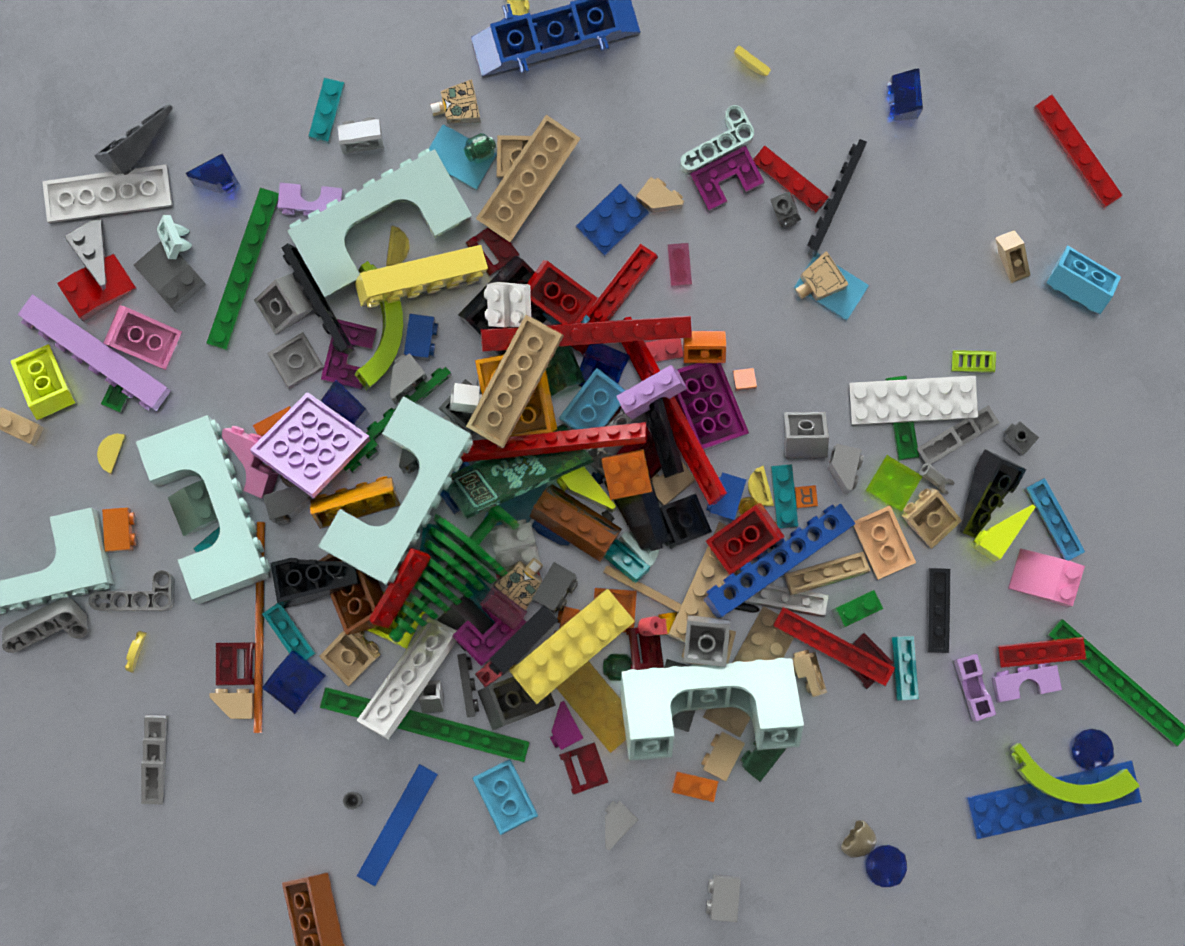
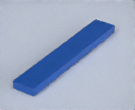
M421 764L418 765L358 872L357 877L376 886L435 781L437 773Z

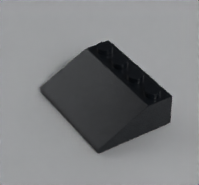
M514 256L488 284L495 282L527 284L535 271L523 259ZM487 285L458 314L480 338L482 329L504 328L488 326V320L485 318L488 303L484 297ZM531 303V317L544 323L547 319L542 315L543 311ZM499 350L495 352L498 355L505 354L507 350Z

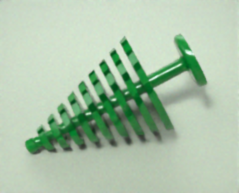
M494 502L483 507L488 512V515L471 536L468 537L449 521L436 514L434 522L456 543L434 527L430 528L429 534L454 557L452 558L426 539L425 548L446 567L443 568L432 558L430 559L427 567L438 576L435 578L426 570L422 572L420 577L430 586L426 588L420 582H416L413 588L422 597L419 599L410 592L407 599L414 606L410 609L403 604L400 610L406 616L403 619L398 615L396 616L394 621L398 626L390 632L389 637L391 640L399 642L406 631L409 634L416 632L411 626L414 622L421 627L427 625L428 623L420 617L422 612L433 620L438 618L439 615L428 607L430 602L444 613L449 611L450 608L437 597L438 593L455 605L462 602L445 586L446 584H449L466 598L474 595L453 576L454 574L477 591L485 588L477 578L462 567V564L489 584L497 580L474 558L501 577L507 575L508 572L479 545L498 522H501L511 530H516L520 524Z

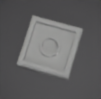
M303 332L267 353L288 389L293 388L324 368Z

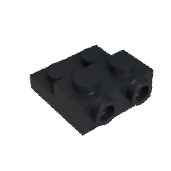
M696 493L660 507L669 541L664 544L669 545L670 549L712 532Z

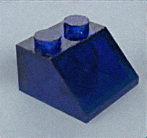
M919 68L892 75L889 80L890 82H887V94H891V102L888 104L889 115H893V121L918 119L923 110Z
M223 153L186 172L187 177L194 186L218 193L232 192L237 188L236 185L239 184Z
M603 343L589 344L573 384L582 387L596 368L619 384L631 355Z
M337 380L333 382L321 399L322 403L356 427L369 415L368 410Z
M292 650L272 673L262 689L296 714L305 706L326 675L296 651Z

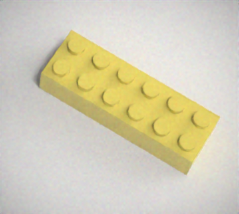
M478 245L361 272L354 284L360 305H367L368 308L380 305L379 302L383 301L393 303L399 301L400 297L404 296L414 298L425 291L431 294L438 292L439 288L446 286L447 289L458 287L459 283H476L483 277L488 267L482 246Z
M606 589L509 672L535 703L538 704L635 621L613 594Z

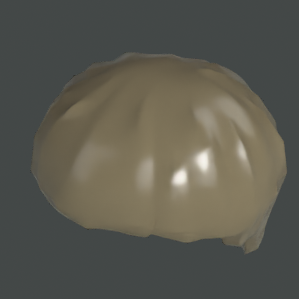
M856 821L855 828L850 830V834L842 842L841 850L852 858L865 856L875 847L877 841L876 834L865 821Z

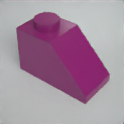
M564 701L559 704L551 730L553 736L550 737L554 747H560L561 750L583 739Z

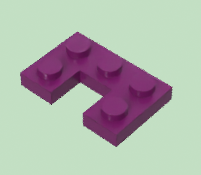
M746 146L690 173L708 211L727 203L719 183L735 175L738 176L746 193L764 184V180Z
M337 319L352 345L370 350L373 349L377 334L376 328ZM331 337L321 380L362 390L363 385L354 375L361 367L347 364L350 354L338 352L332 344L334 340Z
M498 592L481 607L495 622L484 635L469 620L452 635L481 666L526 623Z

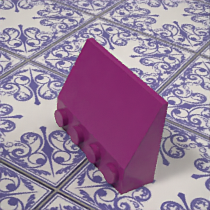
M695 363L677 369L687 389L674 397L704 451L749 434L721 363Z

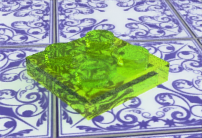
M886 455L865 492L902 512L923 476Z

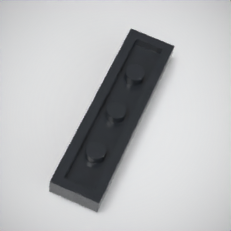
M659 398L649 405L650 410L645 412L664 478H669L684 472L663 398Z
M929 568L927 653H949L950 569Z

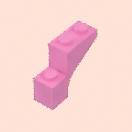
M238 426L224 428L222 438L244 465L246 471L244 491L259 498L273 493L278 473L271 471L272 468L270 466L263 465L262 461L254 456L250 450L262 437L254 433H250V435L244 433V429Z

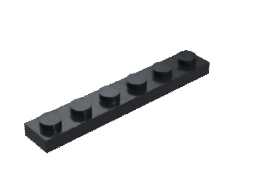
M859 139L857 145L853 143L848 153L852 157L849 163L844 162L840 171L843 177L841 181L836 180L832 191L835 192L833 199L828 198L824 206V210L827 212L824 218L819 217L815 226L819 230L816 236L811 235L807 246L810 247L808 254L814 257L817 255L867 142Z
M287 243L281 249L284 252L283 258L289 266L291 265L294 270V278L303 285L304 289L302 291L308 300L311 299L314 305L312 309L323 320L322 326L326 333L331 334L334 340L332 344L338 352L350 354L354 351L352 344L295 246Z

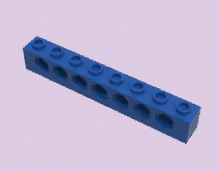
M832 504L823 511L825 515L820 518L817 516L806 522L808 525L802 530L799 527L790 533L791 538L789 540L781 539L773 545L775 548L769 553L766 550L757 556V562L754 564L748 562L740 568L742 572L737 576L732 573L723 580L724 585L719 588L715 585L706 591L708 596L703 600L714 616L721 619L854 526L855 522L843 505L839 504L835 507ZM824 521L831 523L832 530L825 528ZM808 532L815 535L816 541L809 540ZM791 544H796L799 547V553L792 551ZM775 555H778L782 558V564H777L775 562ZM763 567L766 570V576H761L757 568ZM741 578L749 581V588L742 586ZM724 590L731 591L733 598L727 599L724 596Z

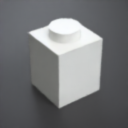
M454 383L451 390L450 411L473 413L482 397V394H479L480 386Z

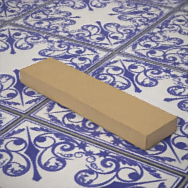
M863 551L784 574V579L791 596L870 573V568Z
M609 565L603 571V574L674 612H678L681 607L680 603L639 581L634 583L625 574Z

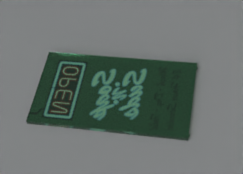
M565 424L557 426V429L553 432L567 431L569 429ZM586 450L481 460L452 473L450 476L452 482L447 492L464 514V517L468 519L594 462V460Z

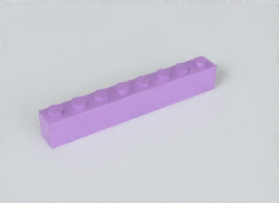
M33 294L18 313L23 319L21 323L30 329L34 326L40 330L38 335L48 341L51 338L56 341L54 346L64 353L66 350H69L73 353L71 357L80 364L83 361L89 364L88 369L97 376L100 373L105 375V381L113 387H116L117 384L121 386L123 394L131 399L134 396L140 400L138 404L149 411L152 408L157 411L171 392L159 381Z

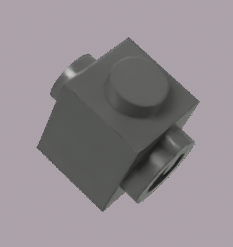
M790 192L770 199L781 227L794 226L797 221L801 220L794 198Z
M1019 421L1016 425L1012 423L1005 430L1004 433L1007 435L1003 440L1021 455H1024L1039 437Z

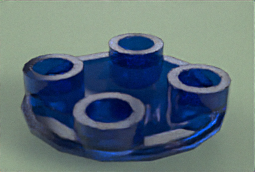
M1099 729L1083 730L1072 743L1073 759L1080 767L1090 771L1105 767L1114 758L1112 740Z
M881 845L873 849L866 860V873L869 879L881 887H893L902 882L907 872L905 854L891 845Z

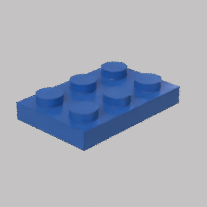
M620 183L576 225V228L605 257L649 215V212Z

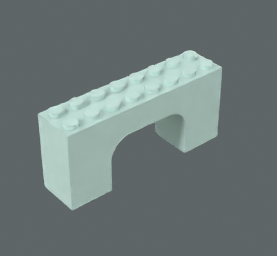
M428 148L420 152L418 159L412 161L410 158L402 162L398 170L393 171V169L384 172L381 174L382 178L375 182L372 179L364 183L363 189L357 192L354 189L346 193L345 199L342 201L333 200L326 205L327 209L322 212L319 209L308 214L309 219L303 222L297 220L289 225L291 229L287 231L325 299L353 284L360 274L345 247V238L348 231L356 224L399 202L413 205L420 212L434 238L471 218L470 211L435 149L430 151Z
M404 396L382 433L384 438L411 452L419 461L418 476L397 514L389 523L383 526H371L339 509L318 546L389 586L390 582H394L398 574L397 570L407 556L411 545L414 547L417 545L421 537L419 534L420 529L427 527L431 520L429 513L432 508L437 509L442 500L440 496L442 490L447 491L452 482L450 477L452 472H457L463 462L461 456L464 452L467 454L473 445L470 433Z
M208 415L136 442L149 481L156 487L187 476H197L205 482L220 524L219 537L210 548L178 560L191 599L197 604L270 578L268 572L271 571L268 560L262 557L261 554L264 552L263 545L255 537L254 533L257 532L255 523L250 517L248 518L247 513H250L249 506L240 496L243 493L241 484L233 476L236 474L235 467L229 458L227 459L226 457L229 451L226 443L219 437L222 435L220 426L216 423L215 419L212 420Z
M86 508L50 517L56 545L54 561L45 570L0 580V615L5 614L7 609L19 611L27 609L26 605L28 604L41 606L48 604L47 600L50 599L57 601L61 598H68V595L84 596L89 594V590L106 591L109 590L110 585H115L109 556L104 548V533L99 511L93 508Z
M777 658L765 661L759 659L753 662L736 661L727 663L726 667L695 664L688 667L672 666L670 668H650L648 670L631 669L622 672L620 697L629 761L672 757L674 743L672 717L682 711L734 707L746 712L753 723L757 750L800 747L804 724L792 658Z

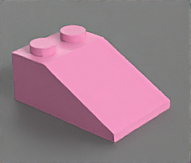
M119 305L103 343L166 370L182 331Z
M1020 549L1008 589L1069 608L1074 605L1085 566L1061 558Z

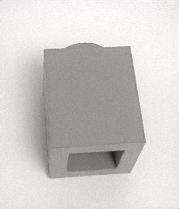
M440 680L429 681L419 695L422 713L443 712L444 693Z

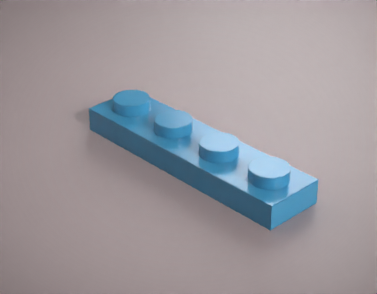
M1044 478L1025 488L1064 560L1069 561L1084 553L1083 546L1046 479Z

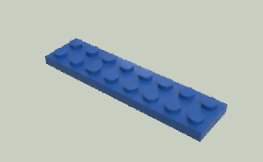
M1132 761L1055 777L1071 784L1088 785L1104 781L1122 769H1127L1137 781ZM1029 783L966 797L976 839L1142 802L1139 787L1131 793L1109 802L1079 804L1050 797Z

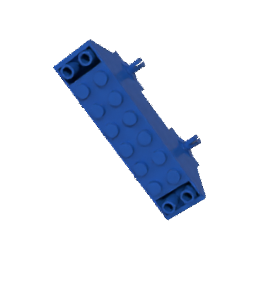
M574 0L565 6L532 15L527 13L520 16L513 15L510 4H506L507 9L503 5L502 9L505 18L499 22L491 23L488 28L472 36L471 40L481 75L484 77L520 67L521 74H524V68L526 73L529 72L527 64L600 45L601 51H605V49L607 51L610 49L607 42L641 32L631 0Z

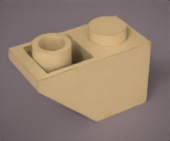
M650 177L636 195V200L652 213L681 209L684 205L683 196L675 190L671 192L659 178L654 179Z
M215 689V693H209V697L230 719H254V693H249V689H236V693H228V689Z

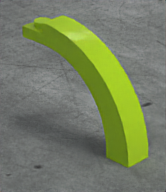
M367 261L360 266L358 271L361 273L377 268ZM400 300L393 303H388L387 301L379 302L383 325L378 348L373 357L354 374L366 391L382 378L392 364L400 347L403 334V311Z
M1016 743L1010 748L1013 751L1011 754L1013 759L1018 764H1023L1017 770L1018 773L1042 793L1061 801L1079 804L1104 803L1121 798L1140 787L1127 769H1122L1114 776L1098 783L1088 785L1067 783L1052 777L1040 768L1021 743Z

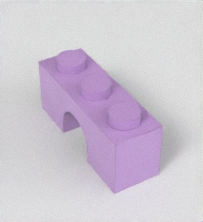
M280 183L278 210L283 215L293 216L295 213H303V216L308 217V214L319 209L322 212L327 209L326 205L333 200L342 201L343 189L321 186L320 197L316 201L308 202L301 197L302 187L300 184Z
M670 365L617 395V398L625 414L633 420L649 411V405L653 401L662 397L670 399L686 390L687 387L678 370Z
M973 654L954 660L972 721L996 715L991 696L987 693L983 682V671L978 655Z
M1050 663L1038 664V669L1030 670V666L1017 668L1018 673L1010 674L1009 670L996 672L997 677L992 678L997 703L1021 698L1019 687L1025 680H1030L1036 685L1038 694L1062 690L1057 665L1051 666Z

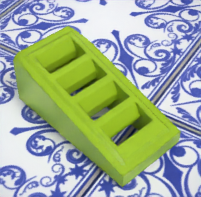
M952 351L951 371L985 374H993L995 372L996 351ZM959 356H963L962 367H959ZM968 356H971V367H967ZM976 357H980V367H976ZM985 357H989L988 367H985Z

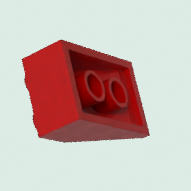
M114 253L105 257L106 289H101L86 267L72 273L57 283L77 316L83 322L136 289Z
M546 260L542 261L526 284L530 285L531 303L561 324L580 323L598 299Z
M760 502L707 539L706 543L728 574L731 575L785 536Z

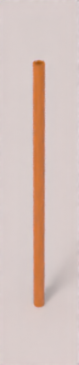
M257 522L256 537L263 545L264 552L261 554L262 557H265V522ZM264 580L256 583L253 733H262L264 616L262 613H264Z

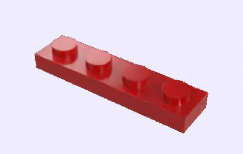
M764 145L754 157L753 161L757 168L787 192H790L794 198L814 214L828 200L829 196L767 146Z
M410 549L397 571L398 574L394 582H390L371 614L369 620L372 624L389 629L430 561L431 557L427 553Z
M1084 637L998 646L1001 668L1086 659Z

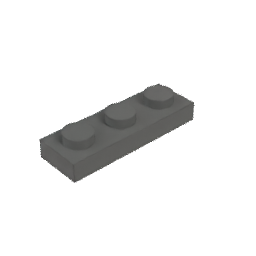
M466 653L457 654L467 718L476 717V712H479L478 699H473L472 691H476L474 678H470L469 670H473L471 657L467 658Z

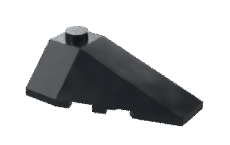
M171 105L161 107L141 122L143 126L140 127L138 125L128 130L125 134L127 137H122L117 141L115 139L95 154V158L115 175H127L135 169L133 165L139 162L173 107Z
M985 449L974 470L960 532L976 538L978 533L991 520V513L995 508H1001L1004 504L1002 500L1009 492L1013 493L1018 487L1027 469Z
M287 558L271 562L276 600L284 608L304 604L359 584L356 568L346 562L302 560L298 558Z

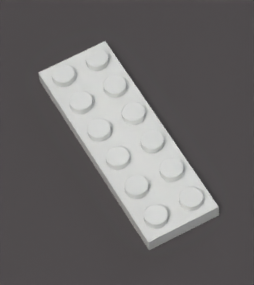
M166 164L135 168L127 175H115L113 172L42 181L48 223L172 207L168 167Z
M976 376L849 383L852 425L978 418Z
M430 617L426 620L428 624L419 630L357 719V722L388 740L457 642L452 637L456 630Z

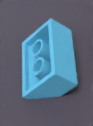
M1067 245L1046 283L1053 289L1068 295L1070 299L1085 305L1090 311L1101 315L1113 297L1121 276Z

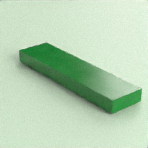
M907 375L886 378L885 381L907 380ZM914 422L892 423L898 461L919 458Z

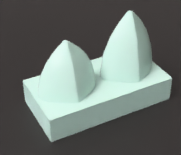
M163 215L157 232L168 259H177L179 252H184L192 247L191 243L180 238L188 234L190 230L174 223L171 215Z
M626 531L618 539L650 567L655 563L659 549L651 551L650 548L641 550L632 532L628 533Z

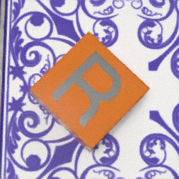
M816 485L795 487L797 509L818 506Z

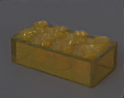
M587 661L556 689L611 753L626 740L621 699L593 665Z

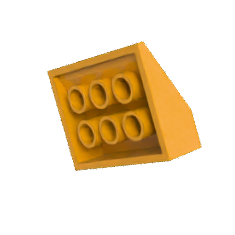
M504 354L475 360L482 396ZM546 370L510 436L548 433L557 429Z
M387 476L379 477L376 479V482L369 484L367 482L359 483L352 489H338L334 494L328 496L327 494H320L314 500H310L311 515L320 529L331 525L339 509L355 518L400 506L392 477L388 478Z

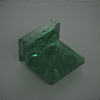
M558 346L546 368L551 397L564 389L578 386L585 382L571 346Z
M755 747L752 752L747 750L740 759L742 762L740 767L761 782L786 748L757 750V747Z

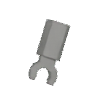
M929 463L924 464L919 471V474L934 486H937L938 491L941 493H949L945 490L946 483L950 485L955 484L953 480L945 478L942 473Z

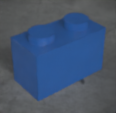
M409 314L404 348L405 356L410 353L414 359L430 361V356H434L436 344L432 343L433 335L437 336L439 323H435V317Z

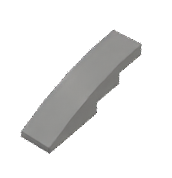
M988 405L978 411V418L961 421L918 447L917 450L925 463L931 465L1000 422Z
M145 715L141 804H163L167 738L166 715Z

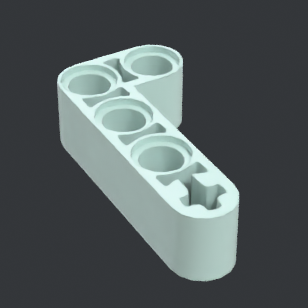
M732 105L726 111L725 123L729 129L728 131L683 154L680 161V168L683 173L690 174L751 143L754 129L740 106ZM737 113L740 119L733 121L729 118V114ZM747 131L750 137L743 139L739 136V132ZM728 140L732 146L724 148L721 146V141ZM706 149L711 150L713 156L706 158L702 152ZM686 160L694 161L693 166L686 165Z

